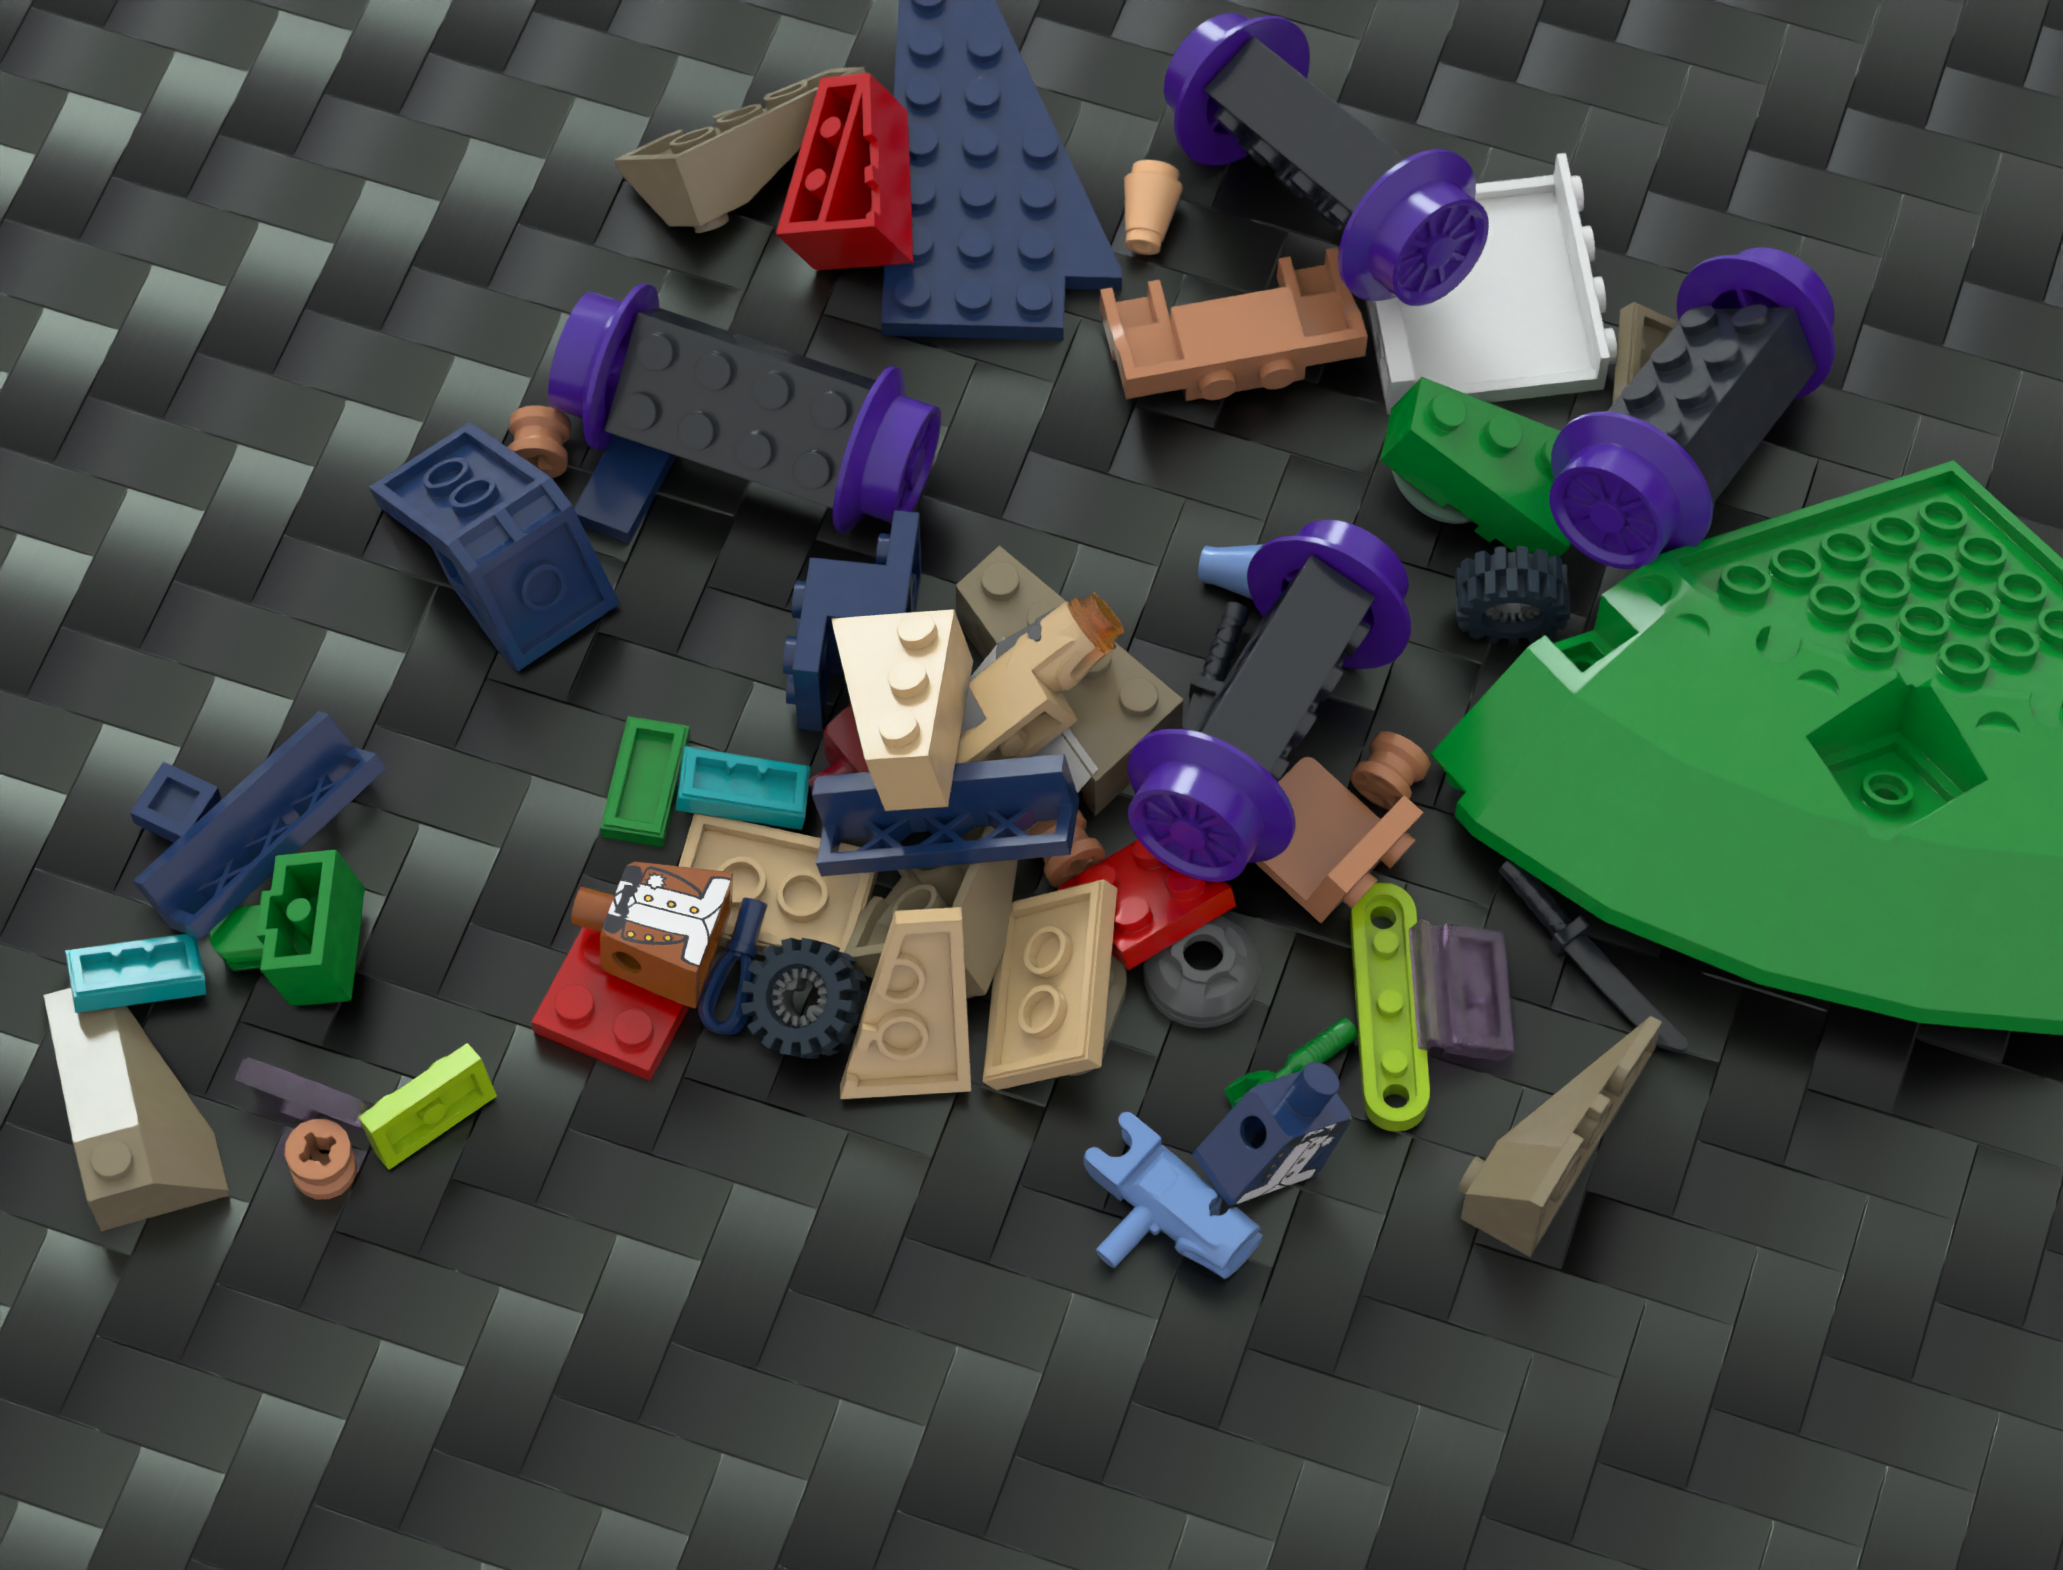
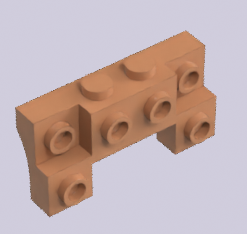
M1338 247L1326 249L1324 265L1294 270L1290 256L1278 258L1277 280L1279 288L1171 307V317H1169L1160 280L1148 282L1147 297L1120 302L1115 301L1112 288L1101 289L1100 313L1112 360H1116L1126 399L1182 389L1185 401L1200 398L1219 400L1238 391L1260 387L1279 389L1290 385L1294 381L1304 380L1306 366L1365 356L1367 333L1361 312L1353 299L1352 293L1341 280L1338 269Z

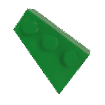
M1421 377L1391 408L1380 459L1381 462L1441 507H1444L1447 503L1451 504L1478 525L1475 532L1489 543L1496 538L1513 552H1516L1517 546L1528 547V554H1533L1537 549L1548 551V558L1555 555L1560 557L1570 547V541L1560 531L1553 518L1549 503L1550 489L1554 481L1551 469V452L1553 444L1561 431L1424 377Z

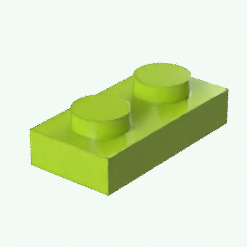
M466 1043L449 1056L434 1062L428 1070L394 1093L382 1097L372 1108L358 1116L374 1153L386 1168L390 1170L497 1097L482 1059Z

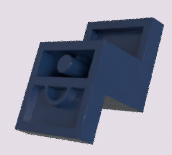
M894 510L891 534H879L876 564L810 558L807 580H796L792 598V618L797 619L795 637L787 636L785 641L783 674L788 675L786 704L796 705L798 729L823 731L831 676L845 677L832 618L917 612L922 579L919 513Z

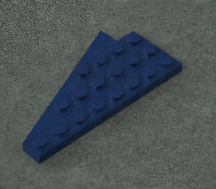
M899 0L894 98L908 111L913 263L884 265L881 317L882 336L1063 341L1065 289L1101 290L1112 288L1115 291H1122V268L996 0Z

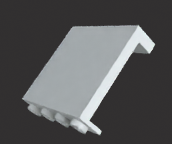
M1566 153L1557 154L1554 175L1476 184L1475 200L1485 208L1489 219L1487 241L1474 268L1446 296L1423 306L1406 305L1396 297L1383 301L1366 300L1387 414H1390L1391 408L1421 377L1488 403L1604 389L1608 366L1616 364L1617 343L1613 328L1604 329L1601 313H1605L1606 310L1604 282L1602 277L1592 276L1590 262H1594L1595 259L1593 232L1590 226L1581 225L1579 212H1582L1584 209L1582 181L1580 176L1570 175Z

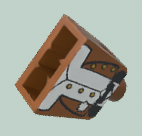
M633 862L626 866L615 895L580 887L572 909L571 924L601 932L600 962L601 967L607 973L682 1005L696 1009L732 912L733 874L717 870Z

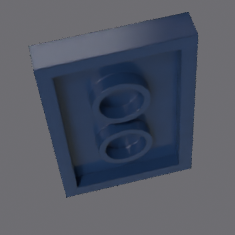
M471 422L369 486L378 507L431 545L453 589L505 661L517 671H520L620 604L572 504L554 480Z

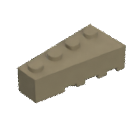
M1000 545L956 584V615L959 624L984 660L1003 637L1006 639L1034 623L1038 617L1065 602L1061 596ZM1098 627L1096 629L1108 648V654L1099 660L1075 687L1062 692L1078 719L1069 729L1098 768L1094 774L1091 773L1063 732L1061 733L1091 776L1080 790L1083 793L1084 802L1094 816L1130 784L1127 768L1128 759L1134 746L1141 738L1154 731L1182 729L1184 704L1183 698Z

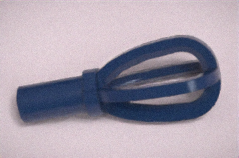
M746 897L742 899L731 940L726 945V952L720 956L713 966L702 990L698 1005L699 1016L704 1026L712 1032L723 1035L735 1034L742 1030L747 1023L749 1016L743 1015L741 1003L750 1002V994L741 992L743 981L753 982L755 974L749 971L748 968L753 960L756 959L758 949L755 947L768 906L762 901ZM736 960L740 961L741 974L734 1009L727 1020L720 1022L714 1019V1009L727 975Z

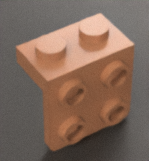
M1304 757L1278 782L1294 810L1296 828L1293 839L1287 849L1279 856L1255 863L1315 919L1322 923L1342 901L1352 909L1378 881L1370 872L1381 861L1391 868L1416 841L1408 831L1423 812L1404 795L1380 819L1313 758Z

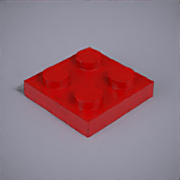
M1138 839L1057 887L1059 891L1104 879L1117 888L1112 955L1128 971L1236 906L1232 889L1225 881L1209 882L1181 874L1155 858Z
M582 927L531 1021L533 1032L651 1081L689 1007L607 973L601 967L600 962L601 932Z

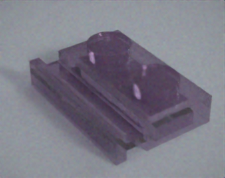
M1419 920L1409 929L1418 1049L1427 1050L1433 1046L1444 1048V1053L1503 1061L1514 1052L1504 932L1448 923L1443 927L1431 926L1429 920Z

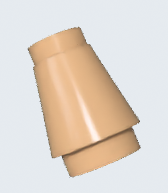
M1142 160L1134 163L1132 173L1125 176V247L1130 251L1145 255L1160 252L1161 243L1164 240L1183 192V185L1179 182L1180 172L1174 166L1156 160Z

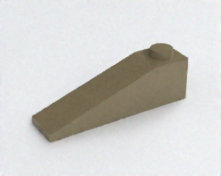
M864 67L832 68L774 91L764 97L766 105L764 109L760 104H755L734 111L731 109L713 116L717 128L706 127L686 134L682 130L675 131L615 159L616 167L619 173L668 226H693L696 233L718 228L729 221L728 212L748 203L801 148L820 79L865 73Z
M992 826L975 827L961 838L965 841L981 840L995 829ZM1018 860L897 870L901 875L900 880L885 899L874 896L861 912L844 953L850 954L857 961L853 965L855 970L863 971L864 975L874 979L895 911L961 907L966 998L986 995L1006 946Z
M71 988L45 994L44 1000L73 1144L87 1202L100 1231L230 1196L213 1130L128 1007L122 1006L75 1013Z
M1652 1016L1647 1018L1499 1139L1486 1161L1476 1156L1467 1168L1458 1187V1191L1465 1195L1461 1219L1531 1257L1655 1050L1662 1022Z

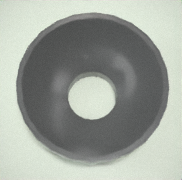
M1219 916L1145 960L1143 965L1144 986L1152 1003L1170 1020L1189 1027H1217L1236 1019L1253 1003L1259 990L1261 978L1259 954L1253 940L1243 928L1235 922ZM1198 941H1207L1219 948L1223 959L1213 969L1205 971L1196 970L1184 958L1183 954L1187 947Z

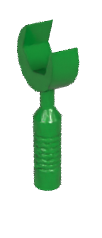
M1343 1017L1314 1037V1039H1311L1301 1048L1291 1053L1287 1058L1285 1066L1276 1073L1270 1070H1260L1233 1081L1224 1089L1232 1108L1249 1090L1257 1085L1302 1071L1311 1062L1323 1064L1327 1059H1330L1340 1050L1357 1040V1029L1349 1019Z

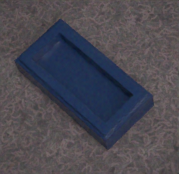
M613 435L574 507L582 526L630 544L676 455Z

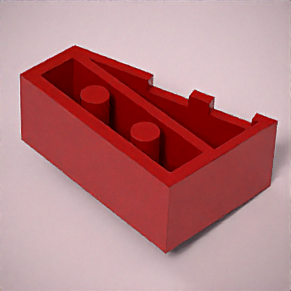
M870 73L820 79L776 235L815 271L913 263L908 111Z

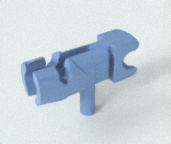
M1123 1112L1120 1114L1118 1121L1122 1128L1123 1141L1131 1147L1128 1153L1120 1157H1111L1099 1148L1091 1147L1086 1151L1083 1160L1087 1172L1094 1180L1119 1201L1125 1199L1135 1207L1095 1250L1096 1253L1106 1264L1115 1268L1149 1231L1153 1235H1157L1162 1231L1176 1241L1175 1248L1178 1253L1210 1269L1222 1278H1228L1244 1264L1261 1243L1263 1235L1259 1232L1261 1227L1237 1207L1230 1208L1225 1214L1219 1215L1222 1198L1217 1189L1212 1187L1162 1145L1161 1137L1131 1112Z

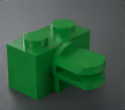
M337 850L277 855L275 857L271 890L262 891L260 905L236 907L209 932L210 944L232 971L260 969L290 1006L351 1001L365 886Z

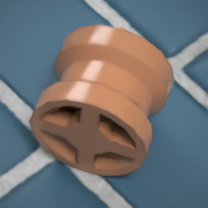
M537 405L519 408L510 417L509 432L514 441L508 448L551 478L558 477L567 468L568 453L563 447V443L569 439L571 421L563 412L551 407Z
M1381 731L1376 734L1370 743V757L1368 760H1363L1356 765L1350 779L1353 786L1362 796L1381 808L1391 810L1404 795L1409 800L1411 799L1412 791L1410 787L1414 782L1424 779L1430 770L1431 763L1423 750L1411 740L1393 732Z
M1079 809L1071 855L1041 857L1045 863L1044 875L1053 887L1062 885L1105 858V850L1100 842L1087 835L1085 831L1087 821ZM1057 820L1039 821L1029 830L1027 835L1055 833Z
M312 1119L301 1123L290 1133L285 1143V1158L295 1186L304 1195L314 1199H331L341 1195L352 1185L356 1177L357 1162L348 1135L338 1123L327 1119ZM318 1148H319L320 1150L330 1151V1153H329V1154H321V1152L318 1150Z

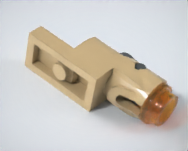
M1092 592L1083 600L1075 597L1070 602L1065 601L1060 606L1038 617L1031 625L997 644L996 660L969 683L971 692L986 720L979 726L971 728L960 735L955 764L1032 757L1078 721L1062 692L1075 687L1099 660L1116 648L1115 640L1124 634L1121 622L1099 595Z

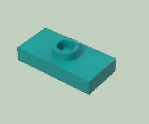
M685 746L681 761L676 810L802 830L806 815L810 766Z
M187 934L65 950L75 1013L206 995L205 976L197 938Z

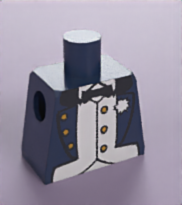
M1311 1062L1302 1071L1255 1086L1240 1099L1193 1152L1192 1156L1229 1207L1317 1176L1352 1121L1351 1112L1336 1093L1340 1084L1337 1075L1331 1068L1319 1062Z

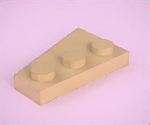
M961 907L894 912L840 1083V1099L971 1091Z

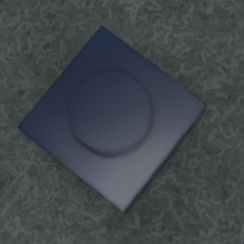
M163 761L133 806L130 814L134 824L175 843L219 803L222 798L217 786Z

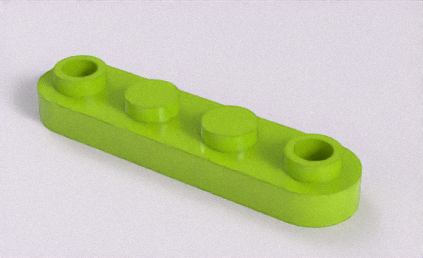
M1376 883L1352 908L1350 918L1362 1101L1366 1115L1375 1125L1388 1131L1398 1132L1413 1128L1424 1118L1430 1097L1417 913L1412 897L1404 889L1390 883ZM1377 917H1386L1394 925L1388 929H1379L1371 921ZM1392 1094L1400 1095L1406 1100L1407 1104L1401 1108H1392L1385 1103L1384 1098Z

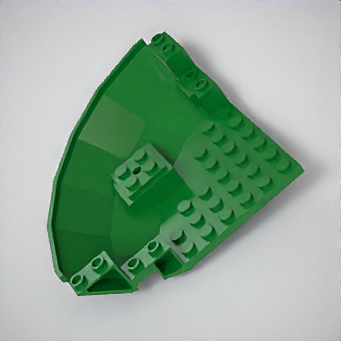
M1954 460L1702 540L1696 547L1684 546L1659 554L1650 564L1641 566L1602 594L1594 630L1556 643H1552L1544 635L1527 647L1430 754L1434 761L1446 772L1445 778L1448 784L1465 793L1457 802L1454 816L1472 836L1604 922L1754 983L1917 1023L2063 1035V558Z

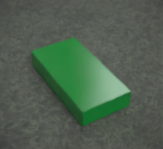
M631 716L627 717L600 826L602 838L664 848L678 792L683 751L685 746L689 747L691 738L690 726Z

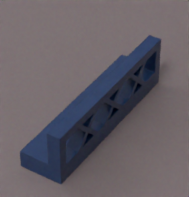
M318 711L133 880V883L171 929L201 940L273 874L275 857L277 855L296 853L387 767L376 753L355 748L330 714Z
M1065 754L955 764L948 807L885 811L870 772L817 776L814 781L812 797L824 827L816 865L821 877L1071 855L1080 800ZM1057 820L1055 833L1027 835L1024 833L1025 830L1038 821ZM992 826L995 829L981 840L965 841L961 838L975 827ZM929 831L933 834L919 845L902 846L899 844L915 832ZM859 837L871 839L856 851L838 852L841 839Z

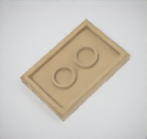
M694 813L679 863L680 867L725 871L733 874L732 912L719 946L726 947L727 942L731 940L743 898H753L768 905L755 947L758 949L757 954L764 955L761 951L770 945L781 947V940L788 938L802 940V937L832 944L839 947V951L844 953L861 912L871 900L878 872L821 877L816 865L821 838ZM840 843L838 852L856 851L861 847Z
M1103 879L1012 902L1006 946L993 976L983 1083L993 1089L1000 1090L1101 1068L1117 888Z

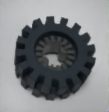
M1506 546L1496 547L1494 555H1489L1485 550L1475 553V560L1466 558L1461 562V568L1457 567L1455 572L1456 622H1459V628L1463 632L1470 630V637L1478 640L1487 635V643L1498 644L1500 639H1508V645H1519V639L1527 638L1530 643H1534L1540 639V634L1551 638L1557 635V628L1564 630L1568 625V619H1570L1569 569L1567 565H1562V559L1555 555L1548 558V551L1537 549L1533 554H1528V547L1517 546L1516 552H1507Z
M803 937L802 940L794 938L781 940V947L770 945L761 951L766 959L763 962L753 960L748 970L756 974L753 982L743 981L741 992L750 994V1002L741 1003L743 1015L752 1016L754 1020L747 1025L752 1034L762 1036L764 1039L761 1043L769 1049L780 1051L781 1054L807 1059H818L820 1054L831 1056L840 1052L837 1047L838 1044L849 1045L856 1036L851 1032V1029L854 1025L859 1026L862 1014H859L860 1004H866L869 994L860 990V984L866 983L867 980L863 971L853 968L857 961L850 954L840 952V948L837 946ZM810 980L819 989L817 991L818 995H820V999L817 1001L819 1005L809 1006L806 1016H800L793 1007L794 992L804 991L806 981Z

